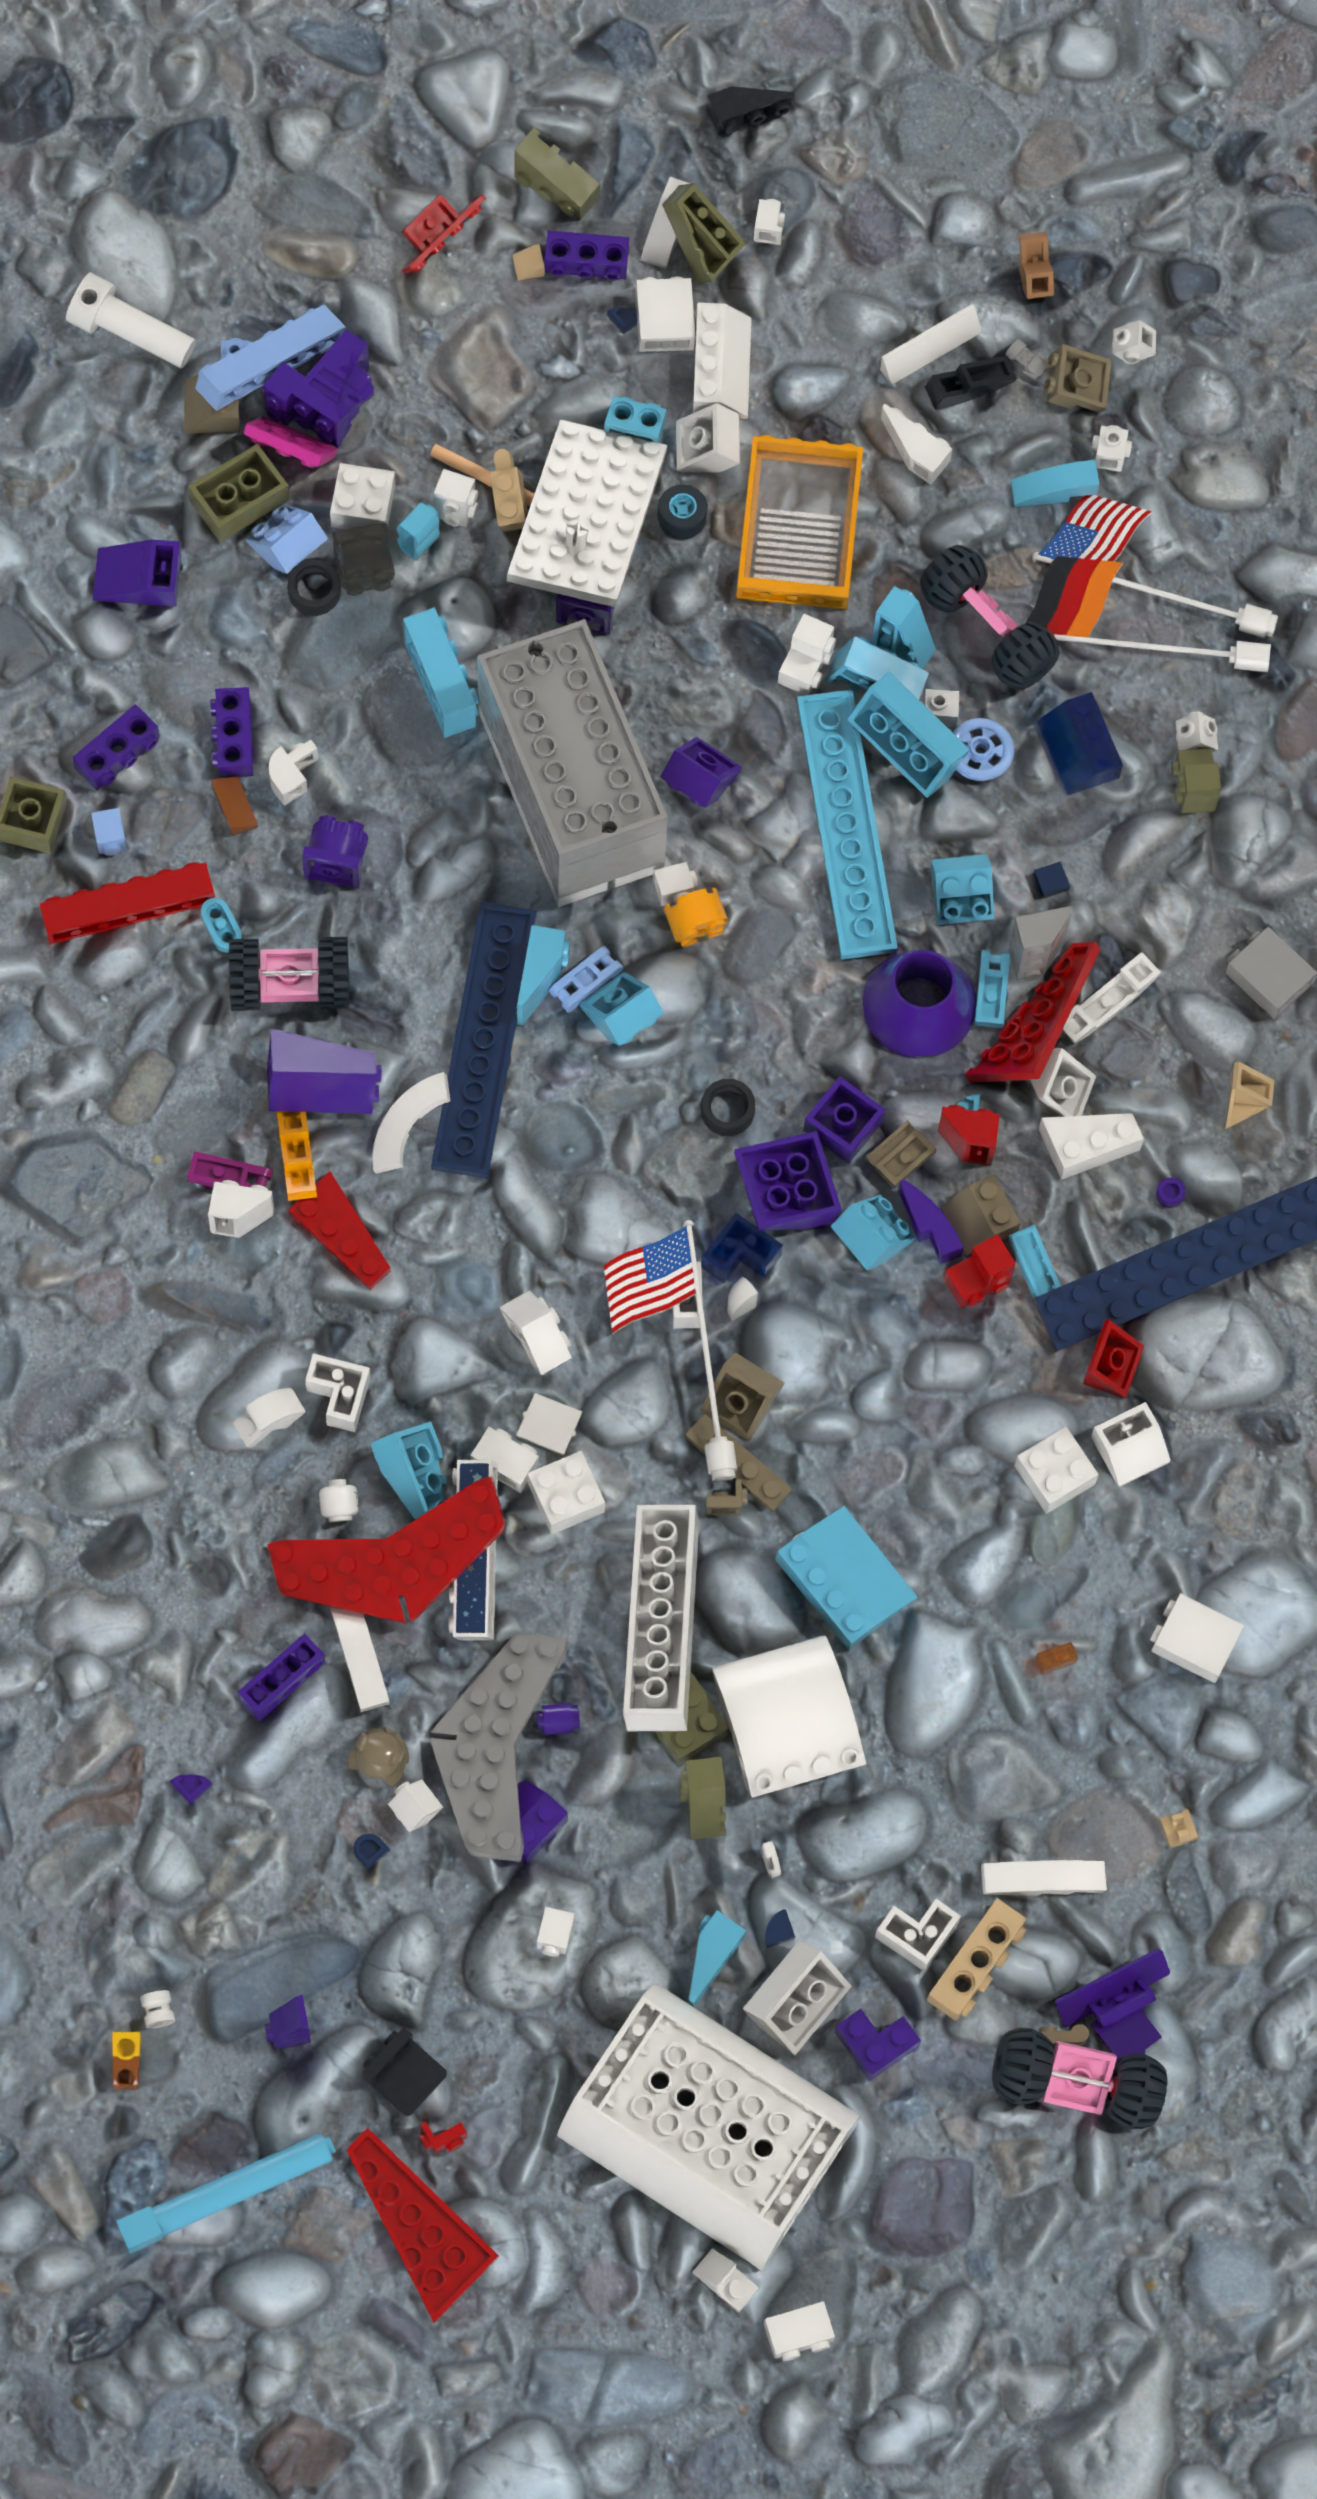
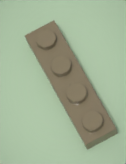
M704 1414L685 1434V1438L705 1456L704 1446L710 1443L711 1438L715 1437L713 1420ZM720 1427L721 1436L727 1437V1441L734 1442L737 1471H735V1478L733 1480L741 1479L742 1487L747 1488L749 1494L771 1513H774L792 1493L793 1489Z

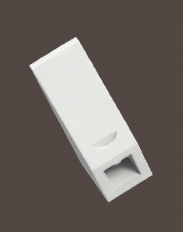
M884 404L882 406L881 420L908 470L932 485L950 462L952 448L944 439L936 438L928 433L926 428L920 423H913L907 419L899 409L891 408Z

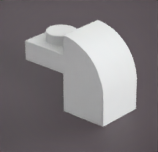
M312 740L305 744L299 743L295 745L289 754L280 746L270 758V785L284 806L307 792V780L300 771L318 760V750Z
M292 1388L278 1389L259 1397L245 1407L247 1411L235 1420L233 1424L245 1445L253 1447L271 1431L288 1428L306 1411Z

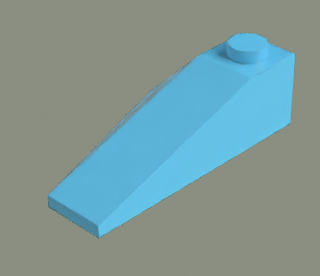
M432 1422L395 1432L370 1443L380 1471L415 1520L446 1501L443 1486L447 1485L446 1475L441 1474L439 1460L443 1459L442 1449Z

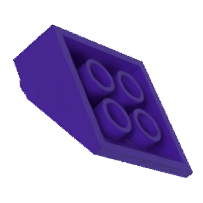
M817 1131L734 1149L758 1231L807 1229L834 1223L838 1219L842 1208Z

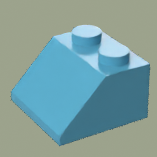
M622 972L579 1004L605 1038L618 1046L630 1042L635 1034L653 1025L657 1018L664 1014L650 986L625 972Z

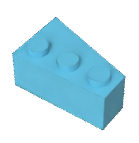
M894 586L876 611L872 645L882 650H890L897 657L907 662H915L923 669L935 653L936 648L919 601L908 590H900Z
M855 636L835 653L825 682L833 684L834 680L851 685L850 690L853 689L854 692L858 693L860 688L868 691L871 685L891 672L919 700L929 672L921 669V666L915 662H907L897 657L890 650H882L872 645V642L866 638Z

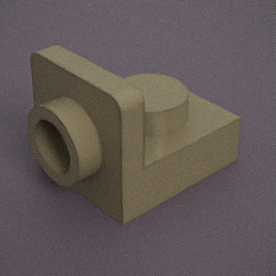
M735 1479V1496H729L727 1492L712 1493V1496H706V1515H741L742 1506H747V1488H742L741 1479Z

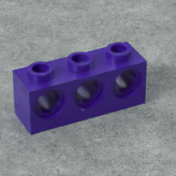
M548 230L545 251V273H551L555 276H563L565 274L578 275L581 278L602 277L611 281L626 280L629 237ZM562 253V254H564L565 256H563V257H556V256H554V254ZM585 255H588V256H591L592 258H591V259H583V258H581V257H582V256H585ZM610 258H618L619 261L612 262V261H610V260H608V259H610Z
M249 687L215 689L216 699H210L211 716H216L217 725H211L212 742H217L218 751H212L213 768L219 769V778L253 776ZM227 704L237 705L233 710L224 708ZM231 729L238 731L233 736L225 734L226 731ZM231 755L239 757V759L234 762L226 760V758Z
M135 704L72 757L74 769L96 791L102 786L107 787L116 779L117 774L121 770L133 766L141 753L145 750L150 751L156 746L160 738L159 728ZM139 728L146 730L141 735L132 733ZM116 746L125 748L122 752L118 753L112 751ZM95 764H101L104 766L100 770L91 769V767Z
M304 1633L237 1692L240 1703L260 1722L326 1664L324 1653Z

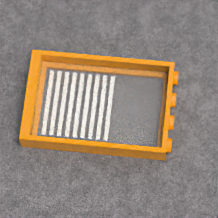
M770 435L753 436L737 583V599L847 610L863 447H857L851 443L842 445L830 444L822 440L808 442L798 438L778 439Z

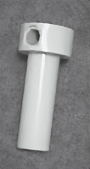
M91 272L84 277L68 307L66 314L67 322L90 334L94 333L100 326L181 369L185 366L195 347L196 339L115 298L116 285Z

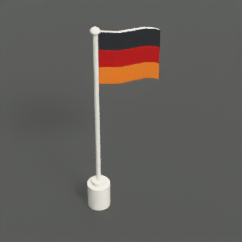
M1057 556L1045 574L1036 605L1027 622L1043 625L1054 634L1056 640L1223 656L1229 657V663H1234V669L1268 672L1271 644L1237 641L1236 646H1231L1229 652L1089 638L1102 614L1111 583L1123 562Z

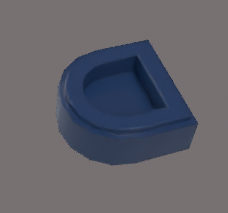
M370 1833L358 1837L354 1844V1855L367 1871L390 1852V1848L379 1837Z

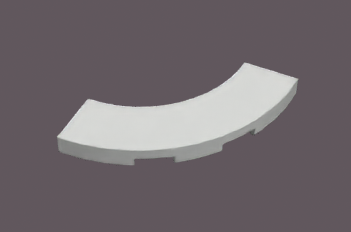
M444 1072L432 1075L412 1086L389 1109L383 1118L374 1142L372 1163L373 1171L376 1174L402 1168L404 1148L412 1125L418 1118L421 1119L435 1107L451 1101L448 1079Z

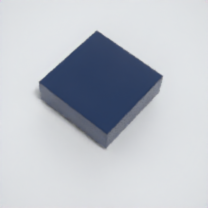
M1061 861L1034 870L1033 874L1043 898L1070 890V884Z

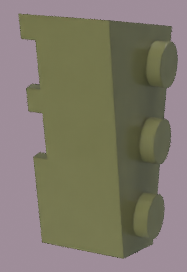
M694 183L679 185L662 204L697 284L712 282L746 244Z
M721 1756L685 1761L684 1770L680 1771L678 1793L680 1803H686L690 1839L697 1840L726 1836V1813L723 1812L722 1807L726 1806V1794Z

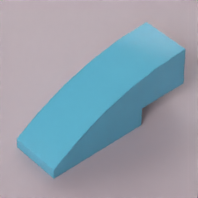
M1096 459L1058 465L1012 479L1010 483L1014 507L1069 502L1070 497L1098 494L1099 478Z

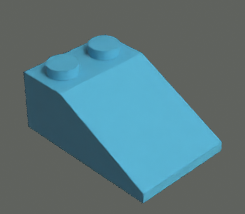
M531 926L517 1003V1025L523 1026L547 996L552 985L560 979L562 968H568L570 941H565L566 930Z

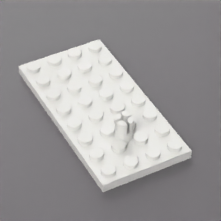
M560 420L513 555L506 581L616 607L664 462L667 445L615 432L605 433L602 429Z

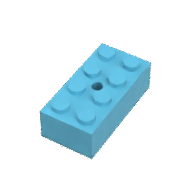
M434 607L403 618L405 646L444 738L476 727V716L479 715L476 705L479 704L478 697L474 688L469 689L466 680L469 678L464 664H458L456 658L458 650L454 640H448L446 632H448V627L443 615L438 616Z
M891 672L870 686L847 719L926 797H929L947 783L970 751Z

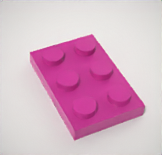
M265 416L247 423L243 433L251 437V442L258 443L261 446H266V444L276 448V453L286 457L295 456L301 459L300 463L311 468L319 467L335 459L338 448Z

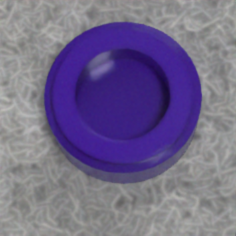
M1165 1178L1157 1186V1201L1167 1208L1177 1207L1184 1200L1185 1187L1176 1178Z

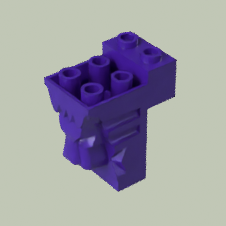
M346 329L306 377L283 362L263 385L265 411L268 417L276 422L280 421L286 426L295 419L300 427L304 429L309 428L315 432L321 441L327 444L331 443L339 448L352 426L350 422L359 413L361 405L374 396L372 379L367 374L369 371L368 343Z

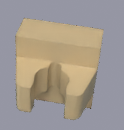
M1188 1809L1160 1818L1159 1823L1169 1849L1198 1839V1834Z

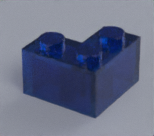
M735 1212L703 1254L701 1268L724 1284L741 1262L765 1278L782 1256L783 1244L764 1231H758L757 1226Z

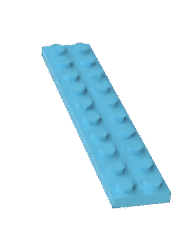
M853 689L797 696V706L841 960L896 953L898 947L861 734L847 720L856 708Z

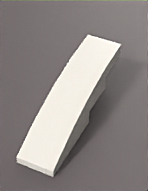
M330 1607L360 1711L364 1712L389 1705V1698L364 1615Z
M1017 1861L984 1863L981 1865L983 1894L1070 1895L1074 1892L1103 1893L1107 1891L1104 1861Z

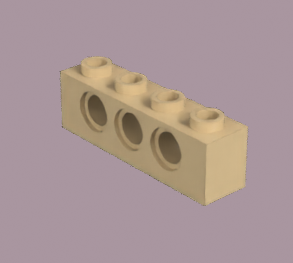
M996 1898L931 1990L926 2001L955 2021L958 2020L961 2014L967 2017L976 2004L972 1999L979 1990L984 1993L993 1980L989 1974L995 1966L1000 1969L1010 1956V1953L1006 1951L1012 1942L1018 1944L1025 1935L1027 1929L1023 1926L1027 1918ZM992 1931H998L1004 1936V1941L999 1944L990 1941L988 1934ZM975 1955H981L987 1960V1965L983 1968H978L972 1964L971 1958ZM958 1979H964L969 1983L970 1989L966 1992H960L955 1988L954 1982Z

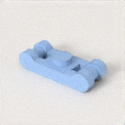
M605 946L595 951L549 989V993L554 998H559L562 1002V1007L567 1013L574 1010L581 1001L623 970L624 967L618 960L614 961L610 957L611 953ZM601 963L605 969L600 971L596 967L597 964ZM571 985L577 990L572 995L566 990Z

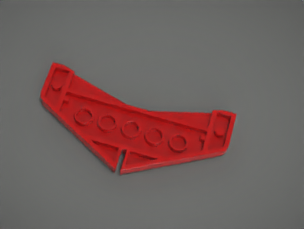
M490 1476L475 1481L388 1538L279 1540L269 1543L267 1546L277 1585L283 1595L407 1624L401 1597L405 1598L410 1621L414 1622L502 1534L505 1528V1520L494 1479Z

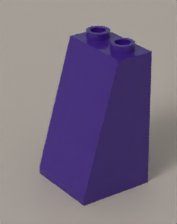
M270 1029L267 1060L268 1111L372 1114L373 1103L379 1102V1085H376V1082H381L382 1066L376 1065V1053Z

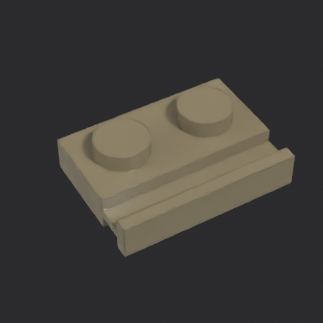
M907 1120L870 1152L865 1160L895 1189L899 1186L900 1181L908 1178L936 1153V1148Z

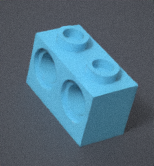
M613 396L605 420L604 432H615L658 444L660 443L666 422V409L654 403L644 404L636 402L629 397L622 396L619 398ZM625 415L628 418L625 420H620L617 418V416ZM652 422L655 425L648 427L645 426L643 423Z

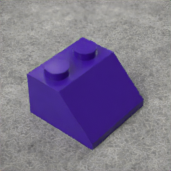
M695 737L674 750L660 778L665 780L670 788L681 791L690 797L691 802L695 805L707 808L720 798L739 774L742 767L700 738Z
M523 1780L518 1786L524 1843L522 1860L528 1863L568 1822V1812L545 1791Z

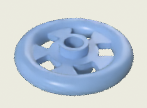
M974 718L961 723L953 730L952 733L960 741L967 744V747L970 749L956 769L962 776L976 781L992 780L1002 775L1011 765L1014 757V744L1009 732L1001 724L986 718ZM981 729L983 736L971 738L970 731ZM995 735L1002 743L997 747H994L993 742L990 740ZM983 748L985 753L979 754L976 752V749ZM996 755L1001 760L995 766H992L988 761ZM969 760L981 763L980 768L974 769L969 767Z

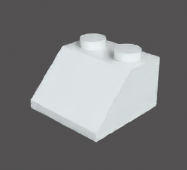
M715 403L677 420V471L722 472L740 464L739 413Z

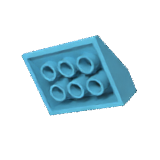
M845 1506L801 1533L781 1548L775 1557L776 1562L848 1651L918 1598Z

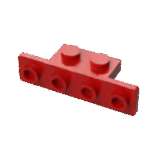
M441 194L438 195L401 231L419 252L402 269V272L404 274L411 271L417 273L427 264L425 258L431 252L433 255L438 253L446 245L443 240L449 234L452 237L455 236L464 227L462 222L467 217L472 219L482 210L480 204L486 198L483 195L474 198L458 214Z

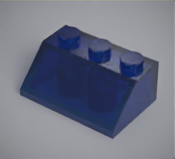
M1092 692L1064 701L1037 720L1038 727L1067 796L1120 778L1123 764Z

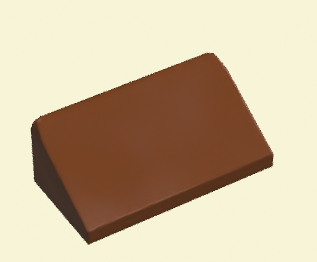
M228 777L211 780L212 790L231 835L234 836L258 827L239 778Z

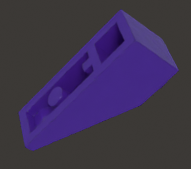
M303 1995L294 1997L269 2014L270 2023L264 2025L267 2041H274L275 2050L311 2043Z

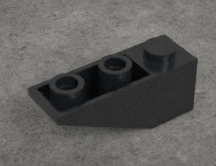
M735 86L708 94L706 99V110L718 135L734 133L741 127L750 124L757 125L775 115H785L794 106L793 92Z

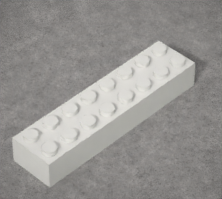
M637 1505L623 1708L627 1731H687L699 1519L696 1505Z

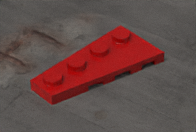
M329 1171L315 1184L317 1197L298 1200L289 1208V1214L371 1291L391 1272V1267L331 1171Z

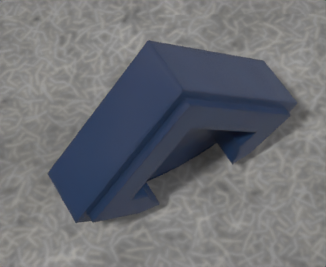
M614 307L607 311L609 319L623 334L637 325L636 309Z
M786 1909L779 1911L769 1921L765 1932L766 1948L795 1939Z

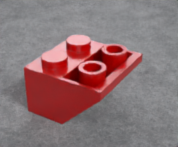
M960 1105L942 1106L938 1132L962 1162L991 1166L996 1148L1000 1114H995L989 1109L973 1111L966 1110Z

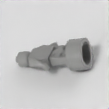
M1018 338L1006 351L1005 356L1012 362L1016 361L1025 368L1022 371L1023 375H1027L1034 380L1041 376V379L1046 382L1051 374L1048 370L1045 371L1047 369L1046 360L1040 352L1034 356L1026 348L1027 345Z

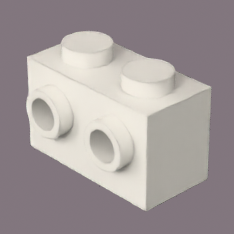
M443 469L434 491V508L439 513V519L451 526L460 525L466 527L469 518H475L479 505L476 503L478 491L475 490V479Z

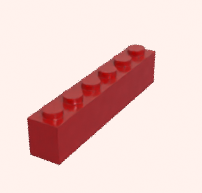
M192 862L186 864L183 868L176 870L163 869L155 875L148 877L135 876L124 883H107L99 889L91 891L86 889L78 890L71 896L63 898L59 896L50 897L44 902L39 903L50 945L200 908L205 901L215 898L206 862L201 864Z

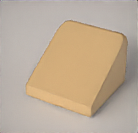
M540 244L533 245L512 255L517 281L544 277V262Z

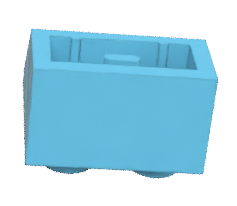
M987 854L930 860L932 891L938 925L994 919L992 866Z
M881 1194L851 1204L831 1225V1228L866 1270L882 1265L917 1238L912 1233L908 1223L897 1215L893 1210L892 1204L883 1198Z

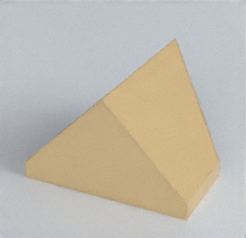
M1239 1061L1234 1062L1229 1078L1225 1130L1266 1108L1272 1107L1274 1080Z

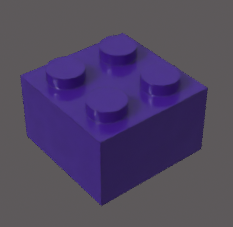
M839 1076L805 1118L803 1131L806 1133L817 1131L821 1144L849 1164L883 1123L886 1109Z

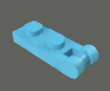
M990 950L981 951L974 1025L1003 1028L1010 962L1009 952H1001L1000 955L991 954ZM989 965L1000 966V970L989 969Z

